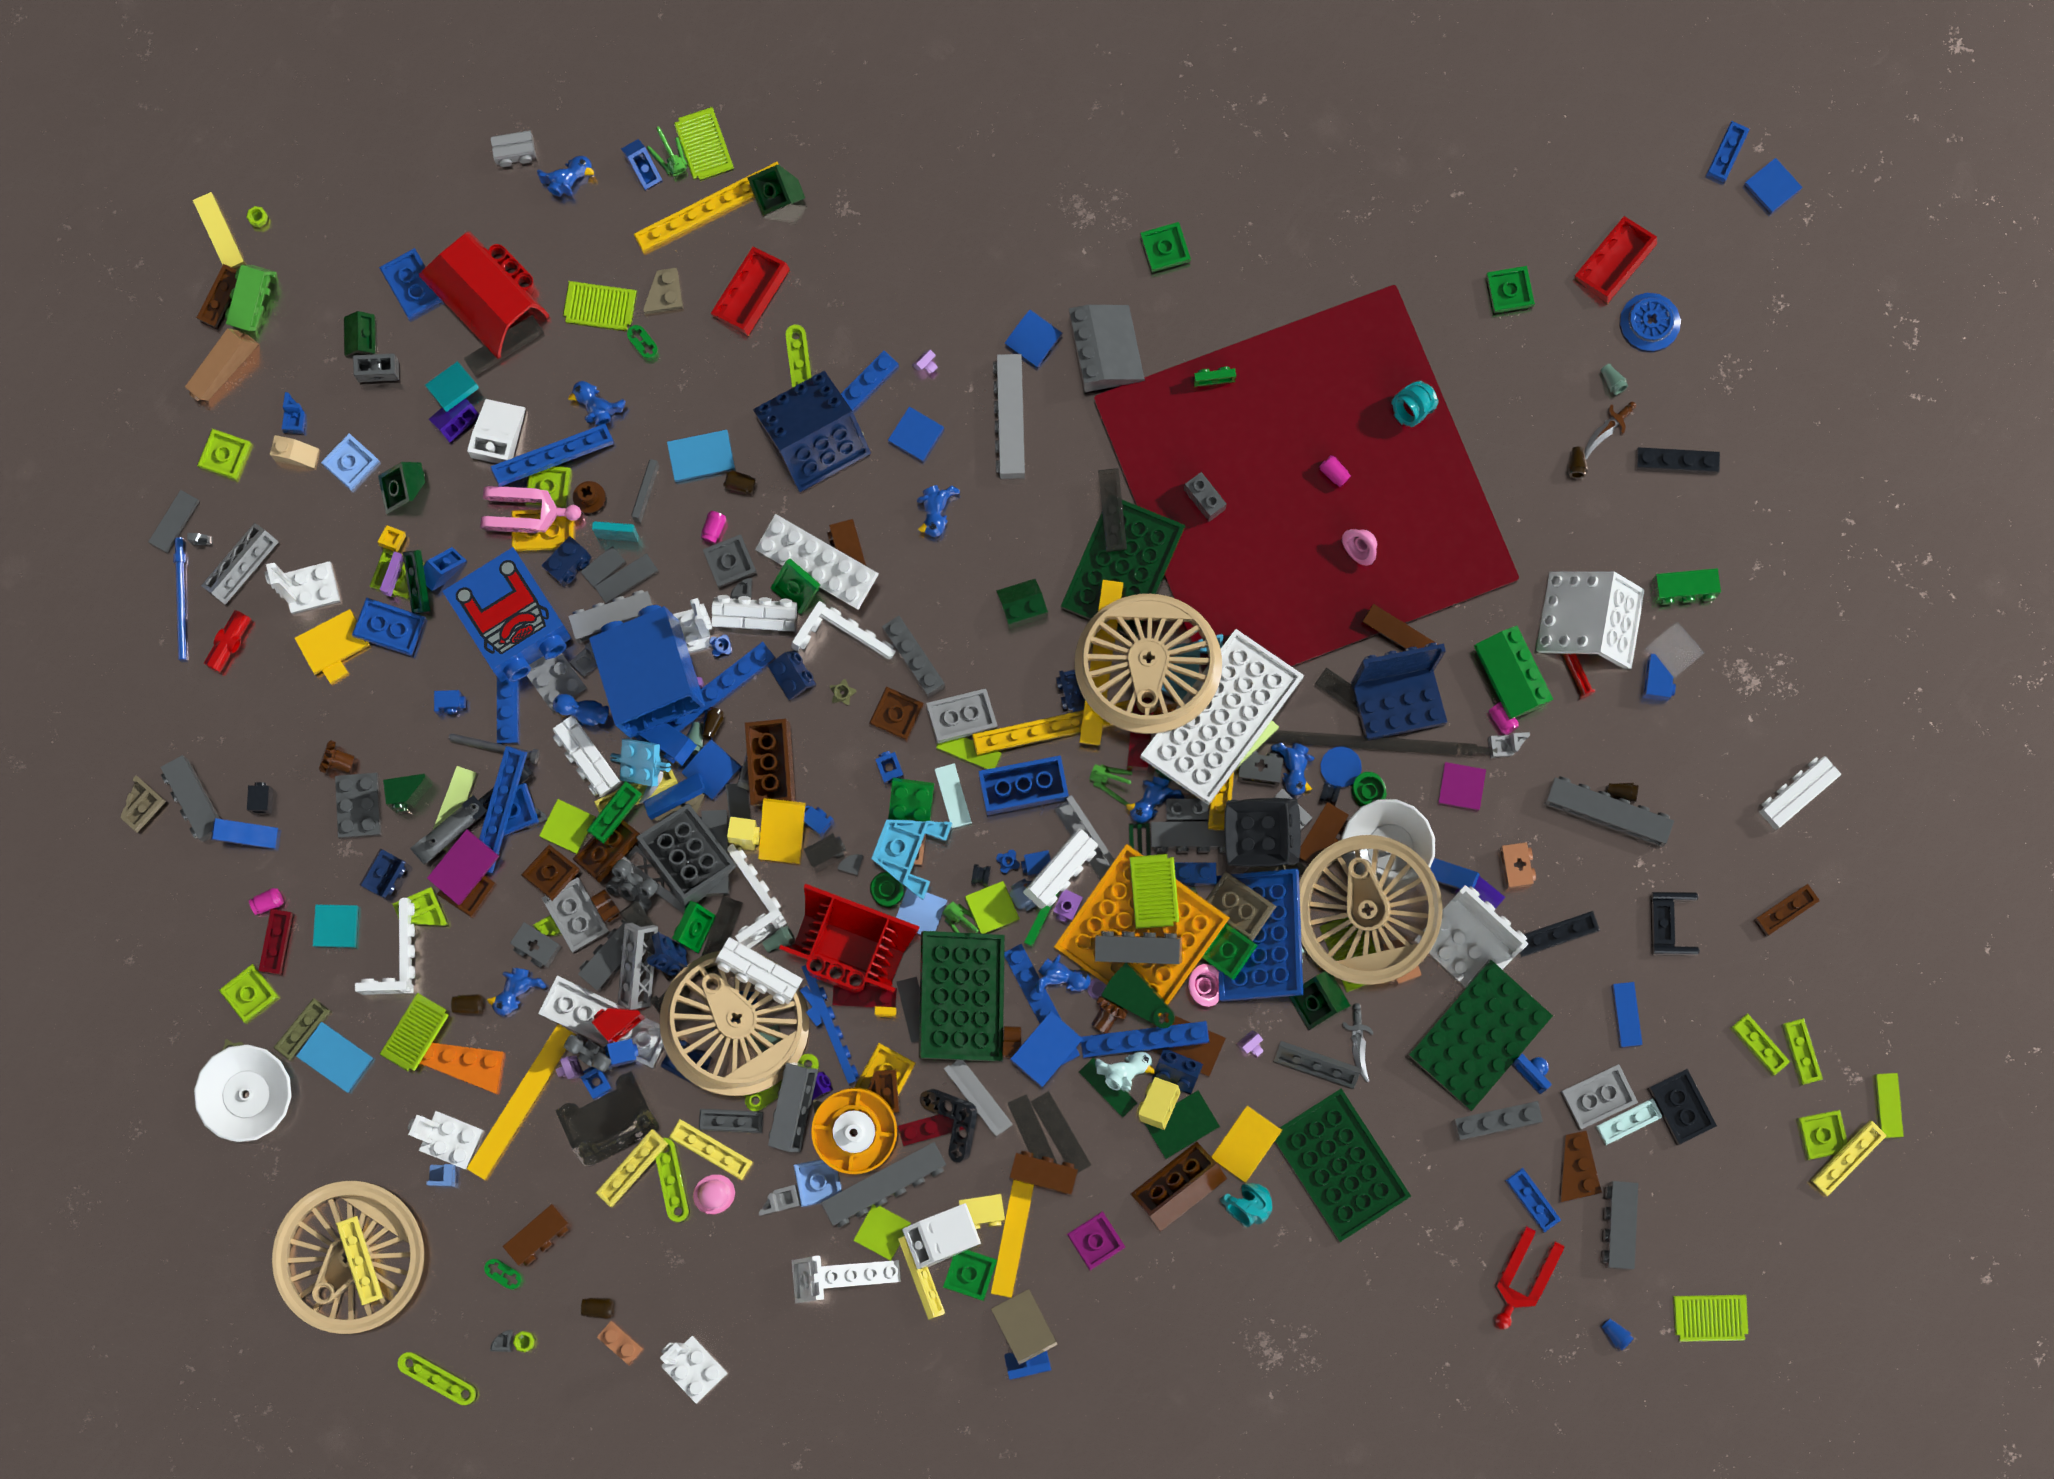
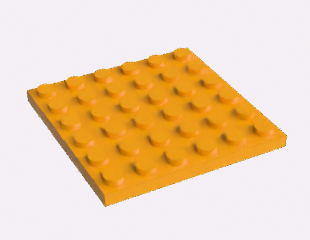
M1126 844L1054 947L1107 985L1113 975L1126 962L1095 961V936L1101 934V931H1114V935H1122L1123 931L1135 932V936H1143V932H1155L1156 936H1164V933H1177V937H1182V963H1130L1168 1005L1230 917L1176 879L1179 922H1173L1174 926L1136 929L1129 857L1143 855Z

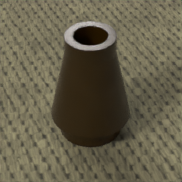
M1577 446L1572 448L1567 469L1571 478H1584L1588 472L1583 447Z
M709 707L708 711H705L702 737L709 740L713 739L725 719L722 710Z
M1634 782L1609 783L1608 793L1610 796L1626 799L1630 803L1631 801L1636 802L1639 785H1634Z

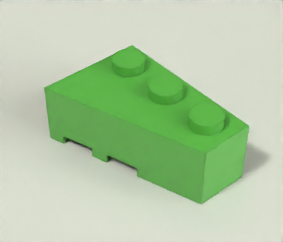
M241 265L237 269L235 275L237 280L236 286L232 289L230 295L232 299L231 306L228 307L225 314L227 325L247 331L256 330L264 308L261 306L264 294L268 295L270 289L267 288L270 277L275 278L277 272L255 265Z

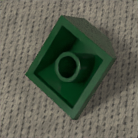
M779 164L747 177L762 216L805 199L799 180Z
M400 462L378 475L386 514L389 515L414 500L425 483V474L421 462Z

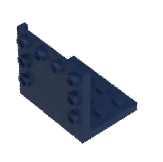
M825 370L753 409L756 417L779 450L799 492L871 454L853 411Z
M1436 642L1429 643L1424 648L1419 649L1417 647H1409L1404 652L1399 653L1397 651H1390L1385 653L1384 656L1379 657L1370 655L1362 660L1351 681L1366 741L1447 724L1446 714L1434 670L1446 652L1444 643L1438 645Z

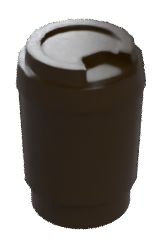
M728 470L723 486L728 490L752 494L756 478L735 470Z
M480 994L453 996L451 999L452 1013L481 1014L484 1012V997Z
M611 1298L582 1299L581 1316L610 1319L612 1317L614 1301Z

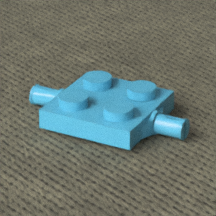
M628 738L622 739L621 754L612 753L610 757H614L610 758L612 762L620 763L621 781L652 787L658 786L660 770L666 772L671 770L669 768L671 766L670 763H664L660 760V744Z

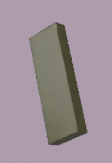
M313 998L273 1048L289 1061H292L331 1011Z

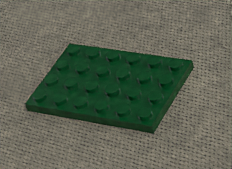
M1109 494L1060 607L1091 620L1099 610L1103 580L1123 582L1122 598L1137 594H1157L1183 534L1185 525ZM1124 620L1136 638H1138L1134 620ZM1139 620V621H1140V624H1141V627H1142L1143 624H1144V621ZM1118 623L1117 631L1127 635Z
M938 931L921 932L919 1059L1003 1061L1005 935Z
M1488 960L1408 1053V1056L1469 1111H1473L1553 1015L1492 960Z
M1342 1088L1280 1127L1282 1132L1275 1140L1276 1145L1339 1243L1412 1197Z

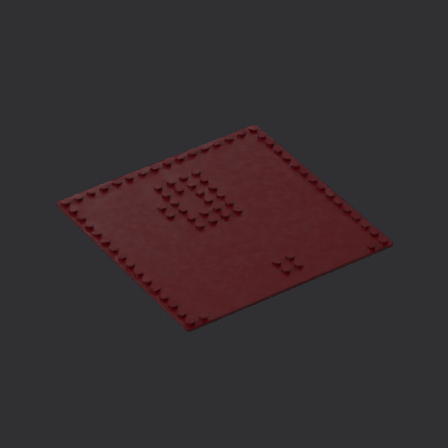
M1396 285L1385 287L1144 377L1145 381L1122 385L1094 397L1095 404L1136 505L1185 525L1183 534L1165 573V578L1173 598L1186 603L1201 614L1209 623L1215 635H1223V645L1234 630L1237 629L1292 667L1379 634V632L1362 622L1372 604L1400 621L1408 623L1506 586L1519 579L1515 565ZM1220 367L1235 368V382L1194 387V373H1198L1199 370L1209 369L1210 371H1216ZM1423 381L1429 384L1435 390L1438 398L1436 409L1413 427L1405 424L1401 425L1394 416L1395 412L1391 404L1394 396L1413 382ZM1404 402L1403 406L1407 413L1414 416L1410 407ZM1330 455L1336 457L1351 475L1341 487L1334 484L1320 470L1319 466ZM1201 472L1227 504L1225 511L1210 522L1184 491L1185 483ZM1363 529L1375 536L1377 541L1376 559L1371 565L1359 564L1347 553L1342 543V535L1345 531ZM1184 622L1187 631L1194 627L1190 622ZM1199 632L1190 636L1191 642L1202 639ZM1200 653V658H1208V654ZM1201 665L1203 672L1208 665Z

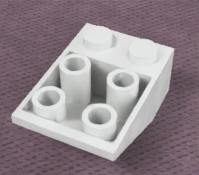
M485 399L472 431L467 450L470 457L497 464L512 459L526 408Z
M966 1203L902 1229L917 1269L930 1267L981 1244Z

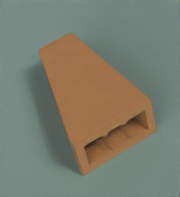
M227 328L186 384L185 388L190 391L189 395L198 401H209L256 349L259 343L244 331Z

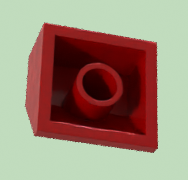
M608 1008L597 1012L592 1023L609 1043H614L624 1037L645 1017L638 1010Z

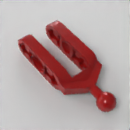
M1525 1226L1496 1285L1507 1304L1503 1313H1499L1495 1317L1496 1326L1502 1330L1508 1329L1511 1326L1512 1320L1510 1316L1514 1308L1536 1306L1565 1247L1554 1241L1527 1296L1515 1291L1509 1286L1536 1233L1535 1230L1528 1226Z

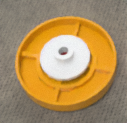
M846 1088L831 1094L817 1109L812 1122V1141L817 1154L831 1168L847 1174H862L877 1168L889 1157L897 1138V1122L893 1110L880 1095L864 1088ZM851 1129H856L858 1133L852 1134Z

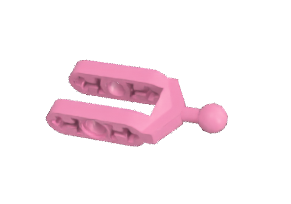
M486 486L483 488V499L542 503L541 519L483 516L480 522V528L483 530L523 533L546 532L557 516H566L571 521H575L581 516V509L577 505L557 508L548 490Z

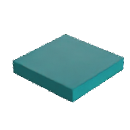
M458 361L425 384L426 388L446 412L479 389L478 385Z
M594 521L592 524V530L597 539L638 542L639 535L633 524Z
M315 904L313 947L356 948L359 906Z

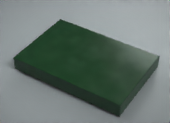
M1199 1090L1176 1103L1165 1130L1144 1123L1165 1160L1220 1127Z

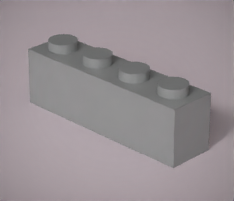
M640 590L632 593V596L627 598L623 596L614 598L608 604H595L592 606V609L586 611L584 609L576 610L573 612V615L568 617L577 643L588 641L592 636L600 634V629L603 625L613 621L628 622L637 618L638 612L641 609L653 604L648 591Z

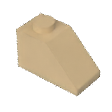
M276 435L274 436L270 456L274 461L315 469L319 449L295 439Z

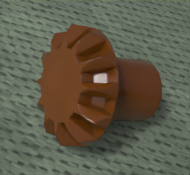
M586 481L575 488L573 502L574 505L581 509V512L591 514L598 512L604 506L606 495L600 484Z
M330 740L321 758L320 772L326 773L327 768L330 767L331 769L349 773L354 755L334 749L336 742Z
M1099 996L1096 1000V1003L1100 1006L1099 1012L1091 1024L1099 1031L1108 1033L1113 1023L1118 1018L1125 1019L1128 1012L1125 1008Z

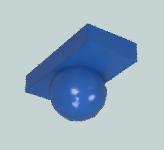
M1522 1053L1513 1062L1512 1065L1539 1094L1545 1092L1552 1085L1545 1077L1549 1070V1064L1544 1058L1535 1057L1529 1061Z

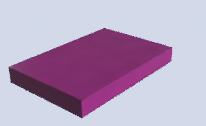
M466 829L427 879L455 903L461 905L500 856Z

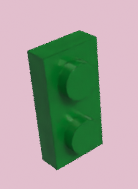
M1220 367L1216 371L1202 369L1198 373H1194V387L1230 383L1236 380L1235 368L1230 369V367Z

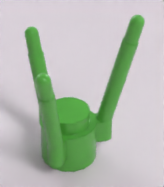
M657 127L659 136L670 156L667 159L668 163L666 164L650 146H647V149L664 167L667 174L671 173L672 176H677L687 169V162L684 159L679 138H675L678 157V155L673 154L661 128Z
M1095 764L1089 778L1094 781L1093 785L1101 788L1125 806L1130 804L1103 785L1102 782L1107 783L1108 778L1131 784L1130 780L1110 774V772L1132 775L1133 772L1108 767L1103 764L1101 766Z
M953 901L944 909L942 913L946 917L944 921L954 932L960 933L953 921L958 923L960 920L977 933L979 931L971 922L963 917L964 913L972 917V914L961 904L957 905Z

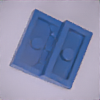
M1029 310L1010 334L1005 344L1039 367L1048 352L1058 342L1063 332L1032 310Z
M710 740L681 773L687 778L699 773L706 790L704 793L713 800L725 785L731 782L742 766L713 740Z

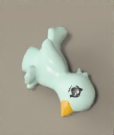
M1136 1052L1128 1055V1057L1124 1058L1128 1063L1106 1064L1100 1059L1095 1060L1097 1074L1105 1075L1106 1084L1113 1090H1120L1121 1088L1122 1091L1129 1092L1132 1086L1131 1080L1135 1075L1143 1073L1154 1074L1151 1056L1146 1052Z

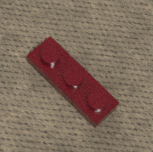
M270 910L258 971L281 975L293 916L292 912Z
M834 985L832 1006L896 1008L897 988L892 993L879 987L865 986L862 991L855 993Z
M938 1114L899 1125L898 1129L903 1147L951 1134L954 1119ZM960 1127L959 1131L965 1130V1128Z

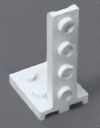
M330 561L284 573L275 563L266 564L267 571L264 572L268 584H271L272 589L275 588L276 593H279L281 598L288 602L291 614L341 602Z
M698 598L690 600L691 610L673 614L680 622L689 653L712 648V645L709 643L711 638L709 630L712 629L711 620L704 603L700 604Z
M821 601L817 603L791 645V649L796 652L800 648L804 650L811 638L809 634L811 631H817L823 618L888 660L892 659L896 652L893 650V645L884 640L880 642L876 639V635L867 629L863 631L858 628L859 624L850 618L848 620L840 616L841 612L833 607L827 608Z
M732 843L727 848L730 856L770 912L767 915L762 914L757 917L756 922L751 926L742 927L735 936L739 943L751 949L771 936L781 926L787 925V922L778 910L781 906L776 898H770L767 894L769 888L763 880L759 882L755 877L758 872L752 863L747 865L744 861L747 856L740 847L736 849Z
M401 898L399 900L400 981L395 980V978H383L382 982L375 981L374 979H361V983H355V992L362 995L414 993L412 979L415 978V967L412 966V958L415 957V947L411 945V937L415 935V926L411 924V916L415 913V907L409 898Z
M435 1111L432 1121L416 1115V1118H412L408 1125V1130H410L408 1135L423 1140L419 1151L466 1170L484 1131Z
M820 1256L792 1260L795 1303L823 1300V1289L901 1282L899 1260L822 1267Z
M691 1336L685 1343L670 1342L661 1351L663 1355L660 1359L664 1362L661 1367L696 1404L728 1374L694 1336Z

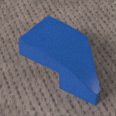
M285 392L282 432L303 434L305 412L302 410L301 405L296 403L288 392Z
M806 985L800 992L812 1006L806 1014L817 1027L822 1023L821 1015L814 997Z

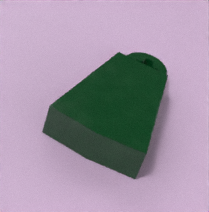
M1128 962L1113 975L1101 994L1102 997L1155 1024L1159 1028H1168L1175 1021L1173 1010ZM1167 1012L1169 1014L1167 1017L1169 1022H1160L1161 1017L1159 1013L1164 1014Z

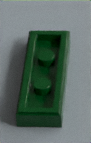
M421 550L403 552L411 611L412 613L428 612L430 607Z
M1093 1057L1078 1073L1123 1118L1138 1103L1128 1092L1122 1091L1121 1088L1120 1090H1113L1106 1084L1105 1075L1097 1074L1096 1059Z

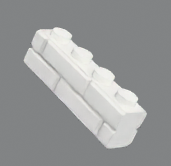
M719 595L718 598L714 597L712 603L713 627L795 632L797 602H792L790 599L771 601L767 597L760 598L759 600H751L748 596H741L738 599H732L728 595Z
M573 715L552 729L555 733L552 736L559 747L564 745L567 750L564 754L571 763L575 761L579 766L576 771L583 780L585 778L589 780L591 784L588 787L594 796L599 794L602 798L622 785Z
M1823 756L1820 760L1817 757L1807 764L1809 769L1805 773L1802 770L1792 777L1794 782L1788 786L1785 783L1776 791L1779 794L1777 797L1772 799L1770 796L1761 804L1763 809L1759 813L1774 830L1779 829L1841 775L1827 757Z
M1078 829L1023 893L1039 908L1051 907L1058 899L1055 895L1060 890L1063 892L1071 884L1068 880L1072 875L1076 877L1084 869L1081 866L1084 861L1089 862L1096 855L1094 850L1098 844L1082 829Z
M730 937L715 961L720 970L726 973L731 971L736 974V978L739 981L754 984V988L763 994L768 992L780 1004L790 1003L803 980Z

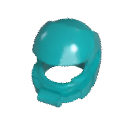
M1416 381L1407 385L1392 399L1391 404L1395 412L1394 416L1401 425L1405 424L1410 427L1417 425L1436 409L1438 398L1435 390L1423 381ZM1404 402L1410 407L1414 416L1407 413L1403 406Z
M1242 1184V1195L1244 1197L1242 1199L1235 1198L1230 1194L1221 1197L1220 1201L1225 1205L1226 1210L1246 1227H1250L1253 1223L1261 1224L1265 1222L1272 1212L1270 1193L1260 1184Z

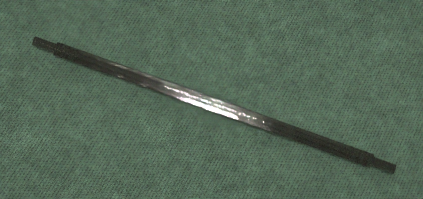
M1277 730L1265 741L1476 756V754L1492 755L1493 752L1497 753V747L1492 750V747L1477 746V744L1385 737L1366 741L1365 736Z

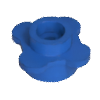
M724 634L718 638L714 636L710 638L709 643L713 648V656L718 657L720 654L728 655L731 653V643L727 635Z
M1009 850L1005 854L999 853L996 857V860L1000 863V871L1002 873H1007L1020 867V862L1017 861L1014 850Z

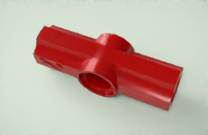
M234 610L224 629H220L216 634L213 642L214 646L204 661L206 666L219 673L221 672L230 655L234 654L239 648L242 640L241 636L249 625L251 618L240 611Z

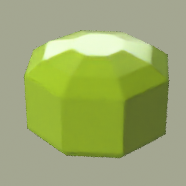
M254 206L248 210L246 218L252 226L260 228L266 224L268 216L262 207Z
M525 1331L516 1334L513 1341L516 1350L521 1352H528L533 1349L535 1343L533 1335Z

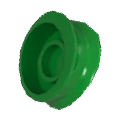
M1363 772L1356 777L1352 786V796L1360 807L1376 800L1386 799V786L1378 774Z
M888 872L877 874L871 881L870 893L872 898L883 907L896 906L905 894L904 885Z

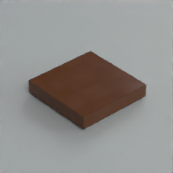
M886 686L869 725L907 741L924 703Z
M549 844L521 876L553 901L577 875L580 869Z
M484 875L461 905L455 903L441 890H439L437 895L473 918L496 883Z

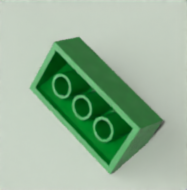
M1518 626L1503 630L1474 645L1509 720L1538 710L1554 700Z

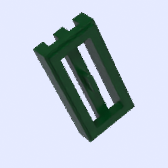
M1129 823V845L1134 848L1133 829H1137L1138 852L1142 854V828H1145L1146 856L1151 855L1150 823Z

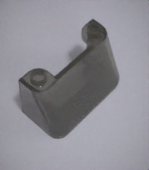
M632 1071L620 1075L615 1082L617 1089L581 1108L576 1104L566 1103L561 1108L555 1110L572 1150L584 1166L594 1165L639 1142L651 1129L658 1130L659 1124Z

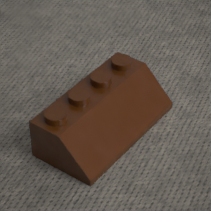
M786 718L746 722L745 734L750 805L763 806L764 798L796 802L790 722Z
M1195 1142L1134 1190L1131 1196L1161 1232L1223 1183L1227 1177L1217 1162L1198 1142Z

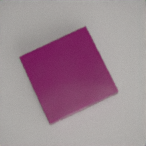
M1445 762L1438 804L1479 811L1486 769Z
M1103 1211L1067 1234L1089 1271L1126 1248Z

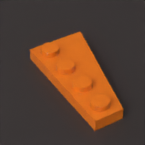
M432 1043L420 1064L498 1094L504 1052Z

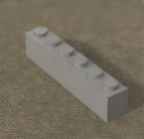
M1022 354L997 355V361H993V374L998 375V381H994V393H998V401H994V413H999V421H995V433H999V440H995V453H1000V460H996V473H1000V479L1025 478Z

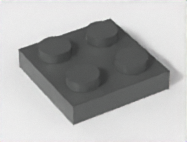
M741 534L703 549L718 588L757 573Z

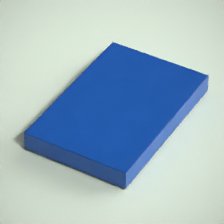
M415 248L379 267L409 320L443 302L419 277L425 265Z
M366 597L352 637L412 656L426 617Z
M1050 1011L1009 1060L1042 1088L1083 1038Z

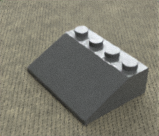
M1084 305L1069 308V319L1084 392L1145 381L1129 305Z
M689 803L636 837L639 849L684 908L688 906L690 900L698 902L736 868V864Z

